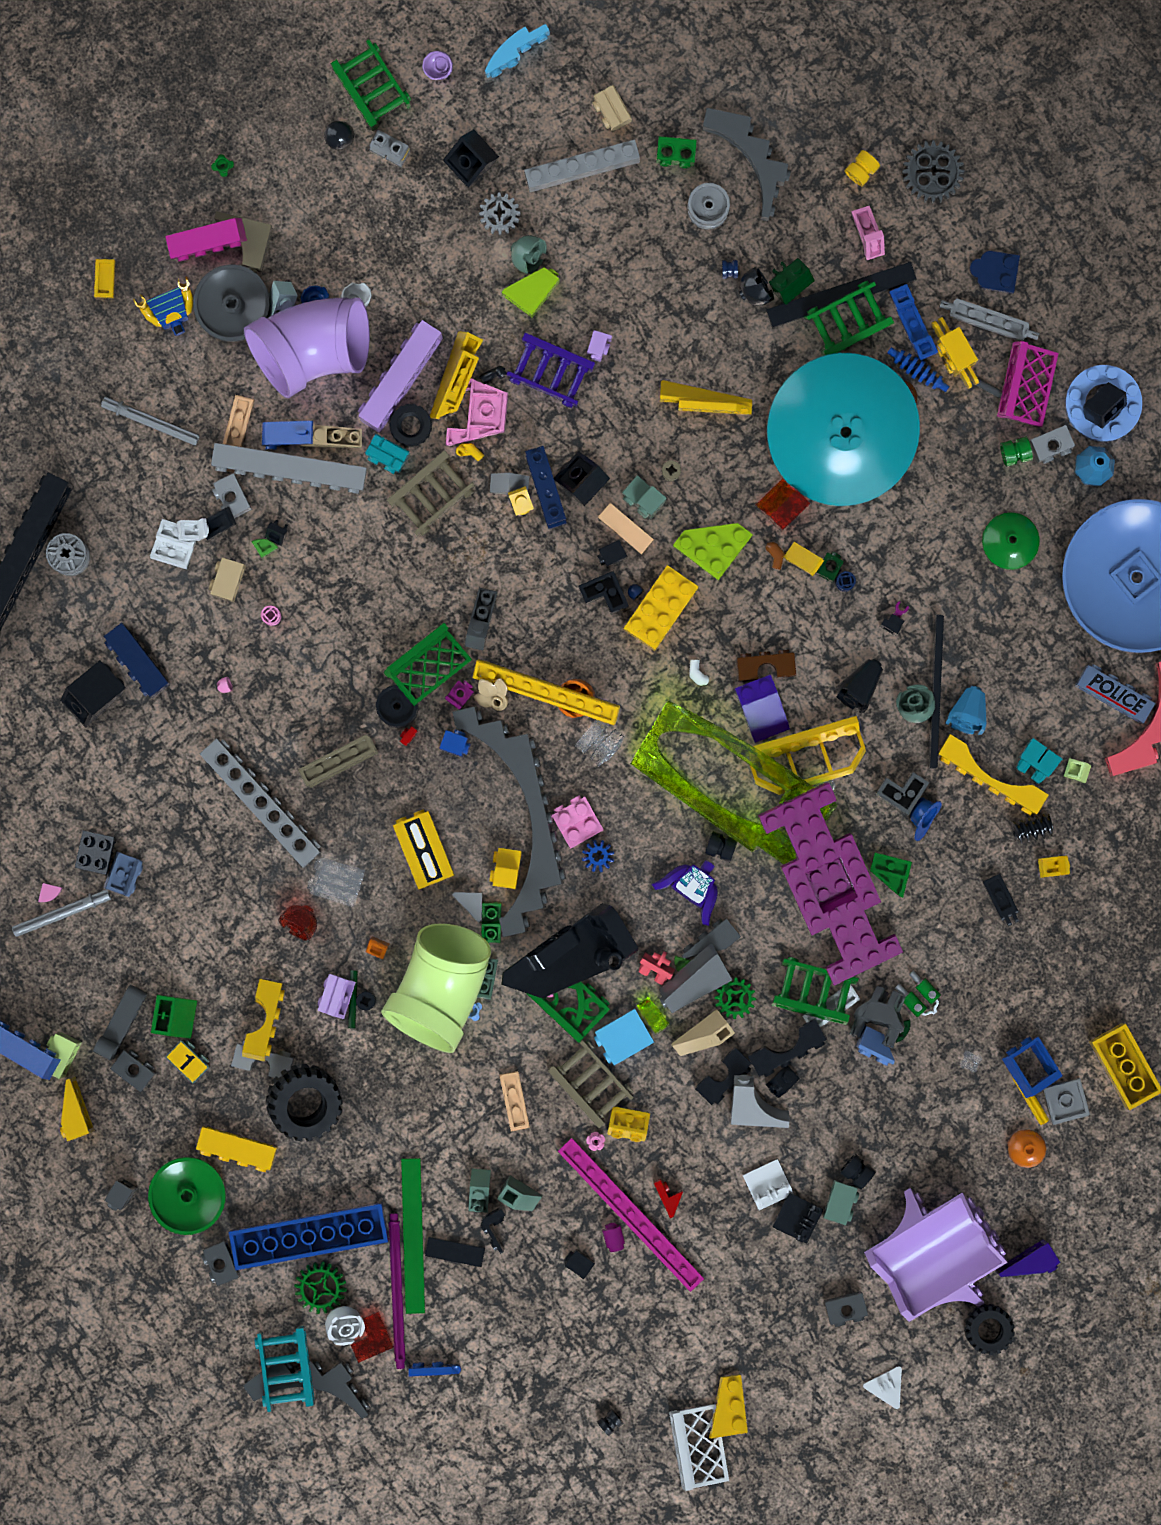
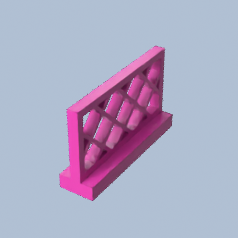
M1024 341L1013 342L997 417L1043 427L1059 353L1029 345ZM1027 349L1032 350L1036 357L1030 362L1026 357ZM1045 355L1052 356L1050 365L1047 367L1042 360V357ZM1038 360L1042 370L1035 373L1031 364ZM1025 368H1028L1032 375L1027 380L1022 375ZM1044 372L1047 381L1042 385L1037 376ZM1032 379H1034L1038 386L1033 392H1031L1027 385ZM1024 386L1028 395L1021 399L1018 391L1020 387ZM1038 391L1043 395L1042 402L1039 404L1033 396ZM1030 397L1034 407L1027 411L1023 401ZM1017 405H1020L1024 412L1020 416L1013 415ZM1035 409L1039 414L1038 422L1033 421L1029 414Z

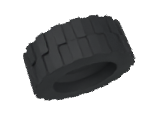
M405 404L404 406L401 405L391 415L389 422L390 431L398 443L403 446L417 447L429 438L432 431V421L428 412L423 407L416 404ZM414 416L419 420L420 429L416 434L408 435L402 430L401 424L404 418Z

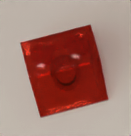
M782 478L755 506L783 532L810 505V502Z

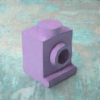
M593 331L587 351L590 359L601 362L603 354L607 355L610 344H607V341L611 342L612 335Z

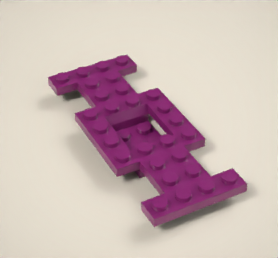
M826 782L759 814L758 818L766 834L783 826L796 853V859L780 867L810 934L814 935L827 928L831 932L842 957L841 960L825 967L832 984L835 986L903 953L895 934L880 941H877L864 910L881 903V900L852 834L848 833L834 841L820 808L837 801L830 783Z

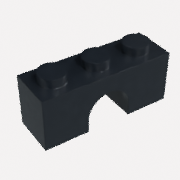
M735 1047L721 1060L728 1068L727 1077L722 1081H715L707 1075L695 1087V1090L711 1105L714 1103L717 1105L725 1097L723 1093L727 1089L730 1091L733 1089L734 1075H747L751 1070L749 1066L752 1063Z

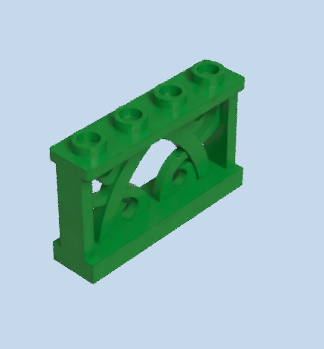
M579 982L568 987L576 989L578 1010L566 1007L557 1012L555 1010L559 999L557 992L554 993L555 999L552 1002L548 1001L546 997L542 999L527 994L578 1043L610 1010L608 1007L610 1003L603 996L598 998L594 994L596 990L589 983L585 985ZM583 989L591 996L590 998L584 999ZM591 1002L599 1006V1012L595 1016L584 1014V1009L586 1011L594 1010L589 1008ZM568 1011H572L577 1015L575 1017L572 1014V1018L567 1019L565 1014ZM582 1018L592 1020L581 1033L577 1031Z

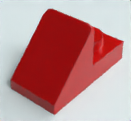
M661 1179L654 1181V1185L671 1219L675 1215L683 1190L668 1196L667 1193L670 1192L666 1181L662 1183Z

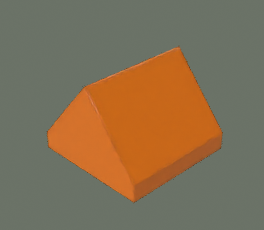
M372 936L366 953L384 959L390 943Z

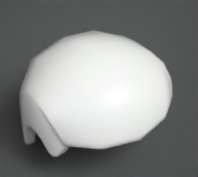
M352 282L343 289L341 298H360L364 302L365 307L368 306L372 297L371 289L365 283L356 284Z

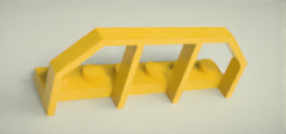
M857 716L746 748L747 759L755 784L778 795L852 774L866 752ZM856 734L860 749L851 765L833 771L823 742L834 741L838 737ZM819 744L828 773L799 781L790 752H796L801 748L813 747ZM786 753L795 782L780 787L767 782L757 776L753 762L759 763L764 759L779 757Z

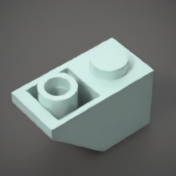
M273 281L269 293L270 312L268 317L295 305L298 295L291 282Z

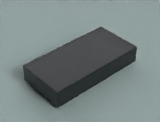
M229 507L220 510L206 519L209 527L206 539L210 540L237 524Z

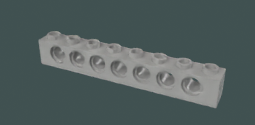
M216 738L200 755L294 859L305 868L321 853L319 850L321 846L314 838L310 840L306 836L308 832L301 824L297 826L293 822L295 817L288 810L286 812L280 807L282 803L275 796L271 798L267 793L269 789L263 782L258 783L254 779L256 777L255 773L250 768L245 769L241 765L243 760L236 753L234 755L231 754L229 751L231 747L223 739L220 741ZM222 754L228 756V762L225 765H221L218 761L219 756ZM235 768H239L241 771V776L238 779H233L231 776V772ZM248 782L254 785V790L251 793H246L244 790V786ZM264 796L267 799V804L264 807H259L257 800L259 797ZM272 811H278L280 814V818L276 822L270 819ZM285 825H291L293 828V832L289 836L283 833ZM299 839H303L306 843L303 850L296 848V841Z

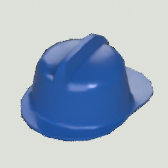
M921 797L915 804L910 817L917 827L915 832L916 841H920L927 833L933 819L941 809V801L933 803Z

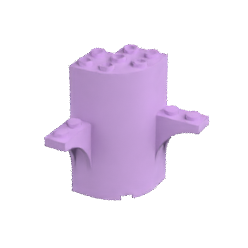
M911 1188L904 1191L906 1210L900 1225L887 1239L864 1252L870 1267L888 1284L900 1313L910 1322L933 1307L947 1302L966 1301L973 1303L977 1307L983 1305V1291L979 1285L975 1286L974 1282L1008 1262L1004 1256L1007 1254L1004 1247L998 1243L1000 1238L994 1229L991 1230V1227L983 1218L985 1215L979 1206L976 1207L971 1197L967 1198L962 1192L929 1213L923 1207L922 1203H924V1200L919 1193H915Z

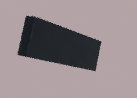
M428 1237L425 1256L482 1267L485 1248Z

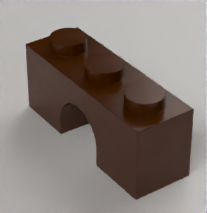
M779 650L778 654L771 655L770 651L759 652V656H752L751 653L740 654V658L736 659L738 682L758 680V669L764 664L774 667L776 678L796 676L795 654L790 653V650Z

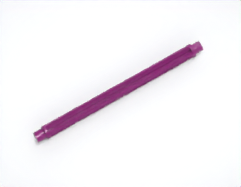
M390 1213L388 1224L394 1361H396V1369H405L400 1221H398V1213Z

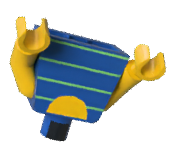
M186 276L185 284H181L178 278V287L147 301L140 294L142 298L140 303L133 299L134 304L140 308L147 321L156 327H163L164 330L172 328L175 336L185 333L182 322L189 320L188 315L192 312L193 296L190 287H188L189 279Z

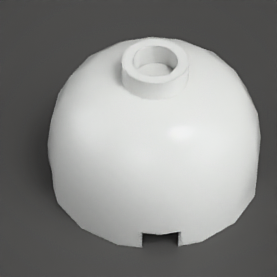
M342 1306L329 1313L325 1322V1329L329 1340H332L336 1345L344 1346L355 1342L354 1339L358 1335L359 1337L363 1335L365 1324L357 1310L349 1306Z

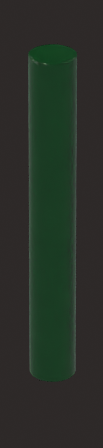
M350 970V980L356 983L349 1002L348 1028H356L358 971Z

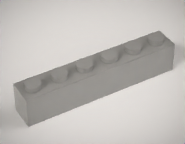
M635 140L528 168L524 170L529 192H534L640 163V156Z

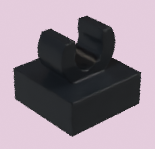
M275 520L274 523L270 522L265 538L282 546L287 535L288 525L285 524L282 528L278 526L279 521Z

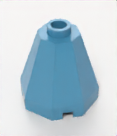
M1089 446L1076 456L1074 472L1079 476L1084 485L1101 486L1113 476L1115 459L1106 448Z
M976 686L966 688L948 714L945 723L947 725L952 723L951 728L963 733L974 734V731H978L977 735H982L987 724L985 693L982 692V689Z

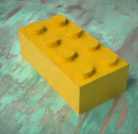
M667 565L623 630L653 651H656L699 586Z
M1121 1023L1089 1041L1127 1110H1131L1161 1093L1160 1084L1125 1023Z

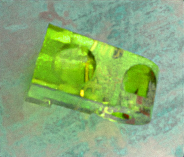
M649 996L636 1005L656 1035L670 1026Z

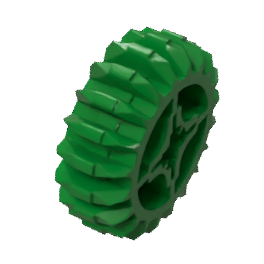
M324 1261L321 1262L320 1267H318L317 1262H314L313 1269L308 1264L306 1266L308 1272L303 1269L300 1271L304 1277H296V1280L301 1283L294 1285L295 1288H300V1290L295 1292V1295H302L297 1301H305L302 1306L303 1308L310 1305L309 1312H312L314 1307L317 1308V1314H320L321 1308H323L325 1314L328 1313L327 1307L334 1310L335 1306L333 1303L340 1306L341 1302L338 1298H345L340 1292L347 1291V1288L341 1287V1285L346 1284V1280H339L343 1277V1273L336 1275L339 1268L336 1267L333 1271L330 1270L332 1263H329L327 1268H325ZM323 1272V1276L318 1281L307 1279L314 1273ZM329 1275L335 1281L336 1291L327 1284ZM323 1279H325L323 1283L325 1291L322 1290L317 1296L318 1287H316V1284L319 1286ZM305 1285H308L314 1291L312 1300L306 1294ZM322 1295L333 1296V1299L328 1302L317 1303Z

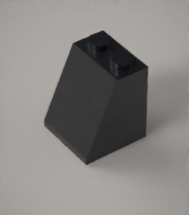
M99 660L66 687L60 701L87 728L123 695L126 687L120 678L114 676L111 668Z

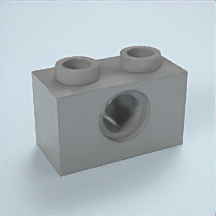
M1066 425L1029 441L1037 463L1043 461V464L1053 461V456L1058 454L1062 457L1071 453V449L1075 447ZM1049 441H1054L1057 444L1056 450L1049 449Z
M234 473L213 483L215 488L212 491L216 499H221L223 503L221 510L229 507L234 518L252 510ZM235 493V500L227 502V494Z

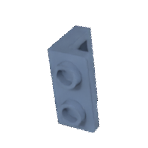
M116 852L103 888L130 897L135 891L137 876L143 870V861Z

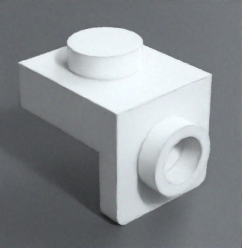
M206 518L177 521L178 540L200 541L208 536L209 527L206 523Z

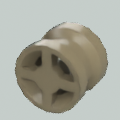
M676 461L665 462L662 467L663 478L668 481H675L680 476L681 467Z

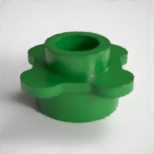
M223 154L218 155L215 163L211 165L212 170L219 172L221 177H226L228 171L234 167L233 161H229Z

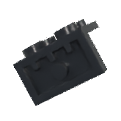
M503 1205L484 1215L480 1225L485 1235L489 1233L491 1237L490 1244L494 1251H499L500 1254L504 1253L505 1248L491 1224L493 1223L495 1226L504 1221L506 1211Z

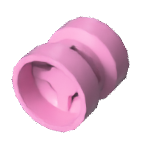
M266 606L261 612L263 622L269 626H275L281 621V612L275 606Z

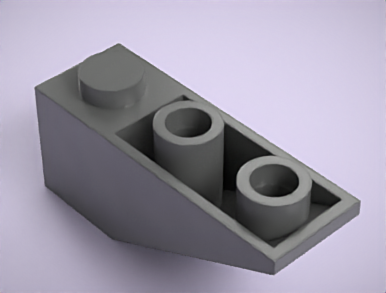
M479 587L466 634L465 647L484 650L497 591Z
M720 918L712 925L713 930L709 933L704 931L697 937L699 941L695 945L690 943L682 950L684 954L681 956L683 958L696 956L711 943L716 951L724 950L741 936L727 919L722 921Z

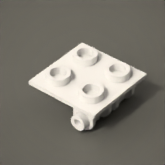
M778 1159L743 1175L759 1210L787 1198L789 1193L794 1194Z

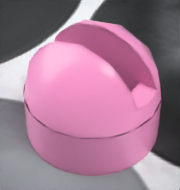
M224 677L217 682L218 691L228 693L233 690L228 677Z

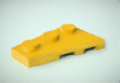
M741 1375L720 1377L716 1398L717 1403L712 1418L713 1424L709 1434L710 1439L748 1433Z

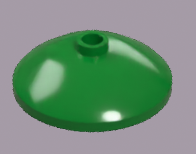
M1009 512L996 516L987 524L982 536V546L986 557L997 567L1006 570L1020 569L1029 564L1035 558L1040 545L1036 526L1029 518L1019 513ZM1011 536L1016 538L1015 543L1009 541Z

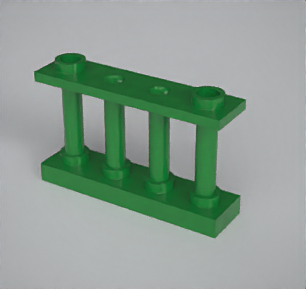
M368 39L366 44L369 49L345 64H339L337 59L330 64L368 126L374 131L379 128L377 121L386 113L402 103L409 109L411 107L409 102L411 98L406 90H401L379 55L381 51L377 44H372ZM373 55L379 65L357 79L350 80L346 75L349 73L348 70ZM383 71L389 81L367 95L360 96L357 92L358 86ZM394 87L399 97L377 111L370 112L367 107L369 105L368 102Z
M868 280L858 285L859 289L820 309L816 306L807 311L808 315L804 316V319H813L825 344V349L821 350L823 356L837 353L894 324L891 316L886 317L882 315L870 288L876 286L875 282L869 283ZM862 292L876 318V323L870 326L868 323H865L853 299L854 296ZM844 301L847 302L859 326L857 328L858 332L853 335L851 332H848L836 307ZM827 310L830 311L842 335V340L837 343L831 340L819 314Z
M793 957L784 958L781 966L787 967L782 991L778 996H774L771 1006L846 1025L850 1015L845 1014L846 1011L844 1009L850 984L856 985L859 978L853 976L843 981L837 1009L834 1011L827 1009L826 1002L831 980L826 969L800 963L798 959ZM795 969L806 972L800 999H797V1001L791 1000L790 996H788ZM813 974L824 977L819 1002L816 1006L808 1004L807 1001Z

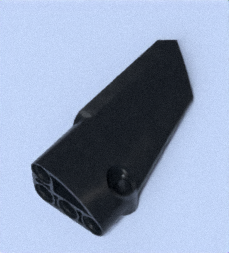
M601 903L573 925L563 927L502 973L501 985L543 999L607 970H618L622 966L623 961L627 960L639 949L618 912L611 905ZM612 957L613 961L609 964V959Z

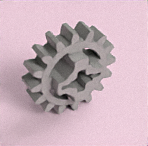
M498 192L497 197L490 194L491 200L485 198L484 202L486 205H480L483 211L479 212V216L484 217L480 222L481 224L486 223L485 230L491 228V234L498 231L499 235H501L503 230L508 234V228L515 229L513 223H519V219L516 218V216H520V211H516L519 205H513L515 199L511 198L509 200L508 194H505L504 197H501L500 192ZM503 202L508 204L510 208H506L503 205ZM493 203H496L492 209H488ZM499 206L503 213L500 217L501 221H499V217L497 216ZM488 218L493 219L496 222V225L492 224L488 220ZM507 219H511L507 224L503 225Z

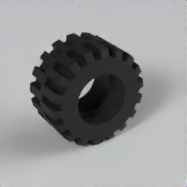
M983 1304L981 1307H975L973 1312L970 1311L968 1319H965L964 1331L966 1339L971 1346L980 1353L993 1355V1353L1000 1354L1003 1349H1008L1007 1346L1012 1344V1337L1015 1336V1326L1007 1312L994 1304ZM990 1318L997 1320L1000 1324L998 1336L992 1340L982 1339L978 1333L980 1324Z

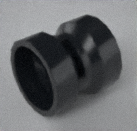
M613 1409L607 1412L606 1417L600 1418L597 1421L601 1429L608 1436L614 1433V1429L620 1428L624 1424Z

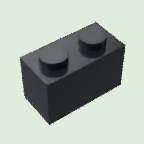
M1108 382L1091 399L1085 402V419L1103 429L1127 406L1126 392Z

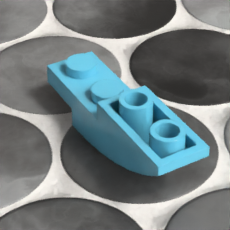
M544 24L530 33L525 26L509 37L490 59L485 69L486 77H497L502 73L501 70L507 67L509 69L515 67L520 60L518 52L524 53L534 43L538 42L540 44L547 40V36L550 35L547 25Z

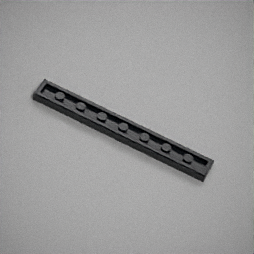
M908 262L790 301L787 305L781 304L766 309L771 327L775 328L802 319L808 315V310L816 306L818 309L859 289L858 285L867 280L869 283L875 282L876 286L870 288L873 295L914 282L917 278L912 263ZM862 292L854 296L853 299L856 301L865 298V295ZM844 301L843 303L837 305L836 307L841 306V305H844V304H847V302Z
M936 615L934 619L931 691L935 698V710L930 717L928 769H936L938 767L944 631L943 615Z

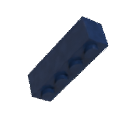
M121 622L103 636L106 639L104 644L110 651L114 650L118 655L116 657L117 661L122 667L126 665L129 669L127 674L134 682L136 680L141 685L139 689L145 697L149 695V697L153 698L170 685L124 623Z

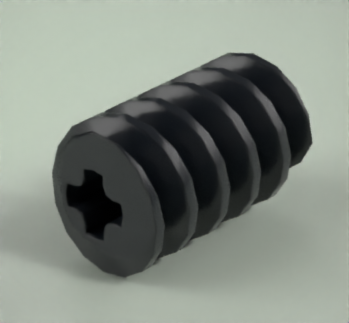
M1049 813L1048 817L1042 814L1040 820L1037 816H1033V822L1030 818H1026L1025 823L1020 819L1018 820V826L1014 821L1011 822L1014 840L1018 839L1020 844H1023V838L1030 842L1031 836L1038 840V834L1045 839L1047 832L1050 837H1053V825Z

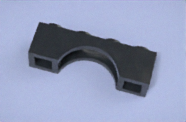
M814 1018L799 1026V1039L790 1050L777 1052L765 1045L750 1053L748 1058L758 1076L764 1075V1077L773 1074L775 1072L774 1069L778 1066L784 1068L792 1063L791 1059L795 1057L800 1059L806 1056L809 1049L814 1047L816 1050L824 1046V1041L827 1040V1037L818 1020Z

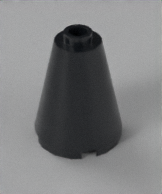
M876 659L866 660L835 688L834 693H838L836 697L853 710L856 707L860 709L859 713H865L883 672L882 664Z

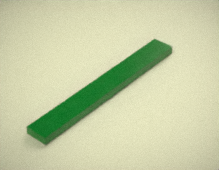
M421 1158L401 1159L405 1308L406 1314L425 1313Z

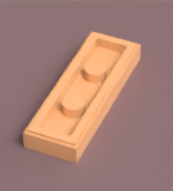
M611 503L598 516V519L641 555L654 541L653 538Z
M514 1071L500 1074L511 1131L530 1128L519 1072Z

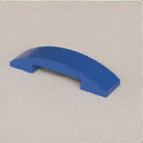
M906 284L890 291L889 293L896 312L920 361L937 354L938 350L931 335L927 332L908 285Z

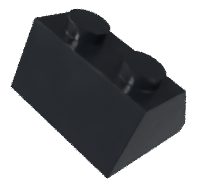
M473 129L460 137L443 161L469 188L493 166L499 156Z
M578 451L558 472L554 480L585 507L598 491L605 486L610 477L599 465Z

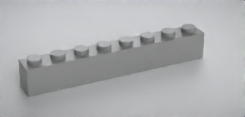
M214 443L211 466L216 467L215 471L227 472V469H232L234 474L246 475V472L253 473V477L264 478L265 475L272 476V480L282 482L284 478L291 479V483L302 485V482L305 481L310 482V486L321 488L323 484L329 485V489L340 491V487L348 488V492L359 494V490L364 491L367 473L366 467Z

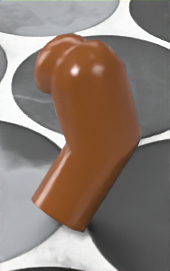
M769 542L766 545V551L774 558L772 568L781 570L784 551L777 543Z

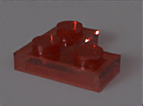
M379 1311L362 1318L368 1337L351 1344L358 1363L394 1348Z

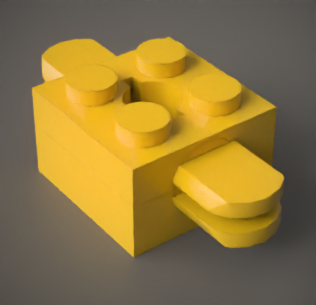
M943 317L938 318L939 324L936 321L931 322L939 338L936 342L937 354L940 358H944L946 362L944 366L949 374L952 373L954 377L960 375L968 389L972 388V383L974 385L979 384L978 378L971 368L977 363L978 359L960 327L950 331Z

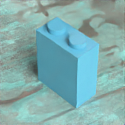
M635 1008L596 1030V1036H594L598 1046L603 1045L606 1051L603 1055L607 1062H612L613 1065L654 1043Z

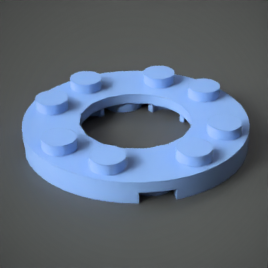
M1111 365L1093 366L1081 372L1070 384L1065 398L1066 414L1071 425L1084 437L1099 442L1113 441L1130 432L1138 422L1142 411L1141 391L1136 381L1126 371ZM1109 382L1126 392L1127 406L1102 429L1085 419L1084 404L1086 396L1092 388L1102 384L1106 385Z

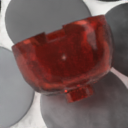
M292 905L285 909L278 918V922L283 928L287 926L290 929L289 933L303 941H307V939L310 941L317 930L316 916L313 914V909L307 905Z

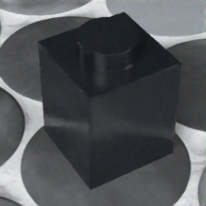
M620 540L598 549L599 555H597L601 566L605 564L606 568L628 557Z
M575 1249L574 1252L570 1250L564 1259L566 1261L565 1267L582 1279H585L595 1265V1261L578 1249Z

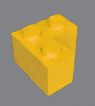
M498 848V852L494 851L493 863H496L495 871L491 870L489 882H493L492 886L516 889L522 851Z

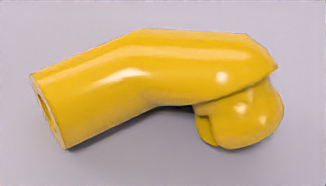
M472 443L460 444L455 450L458 456L471 455L478 462L485 456Z

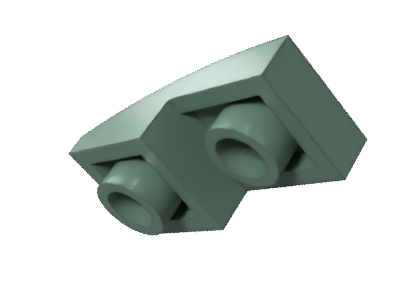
M489 958L478 998L491 1000L498 964L497 959Z

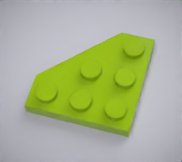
M738 523L683 531L673 544V547L716 580H719L753 534Z

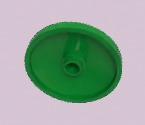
M181 1157L169 1161L156 1172L149 1186L148 1202L152 1215L162 1227L176 1234L193 1235L210 1228L221 1216L226 1202V1189L221 1175L211 1164L195 1157Z

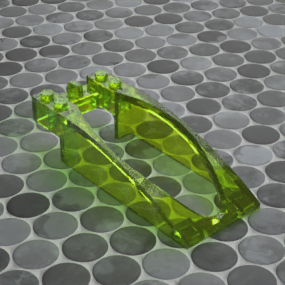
M667 701L630 764L751 852L761 848L783 865L796 859V853L790 839L784 832L776 829L766 834L762 824L743 818L723 808L687 781L663 756L658 747V738L663 733L671 731L713 738L784 789L785 793L780 799L779 804L797 797L814 787L771 757L730 732L671 701ZM833 802L820 808L825 822L831 817L838 805L837 803Z

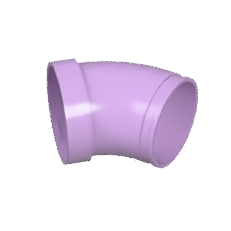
M360 298L314 300L287 308L268 318L260 317L244 327L245 339L255 361L272 386L285 398L292 397L305 389L307 382L322 376L349 372L361 373L367 362L370 329L367 310Z

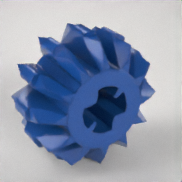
M593 840L594 848L588 843L586 846L590 849V852L582 851V853L588 854V857H583L582 861H590L585 865L586 868L590 867L591 864L594 865L592 872H595L596 866H599V871L603 872V864L607 869L610 868L606 861L614 862V859L608 858V855H613L614 851L607 853L606 850L611 847L610 844L603 848V840H601L600 846H597V841ZM601 851V855H604V858L596 862L594 860L595 857L593 858L592 855Z

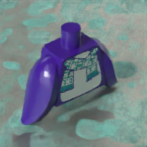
M705 860L700 868L694 864L692 866L687 864L679 865L659 881L651 884L655 890H662L672 885L671 888L698 908L702 907V924L709 926L710 917L718 896V888L714 883L715 879L709 876L715 867L712 863Z

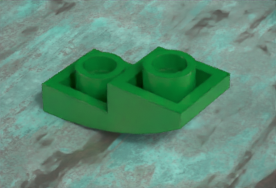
M482 901L481 936L488 943H501L499 918H501L502 902Z

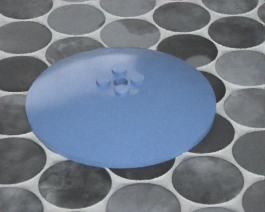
M1145 499L1126 500L1099 510L1088 518L1076 531L1064 557L1062 568L1063 590L1068 607L1074 618L1094 639L1120 651L1147 653L1161 650V502ZM1134 572L1141 574L1142 580L1140 583L1133 582L1132 574Z

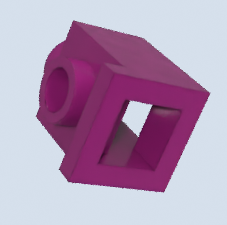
M458 680L444 699L458 710H462L474 694L471 690L473 686L465 680L462 683ZM462 690L464 695L458 697L457 691Z

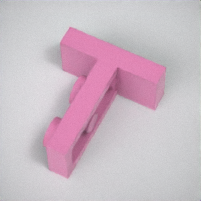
M870 205L851 211L864 246L866 260L885 255L884 235L882 230L879 231Z

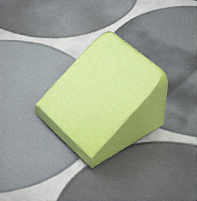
M1069 758L1064 777L1086 783L1091 765Z

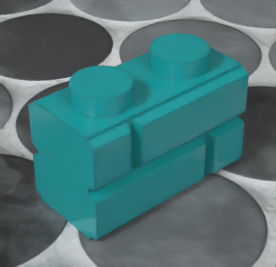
M375 434L365 455L368 456L367 460L375 465L380 463L385 466L384 470L394 474L395 472H401L410 456V452Z

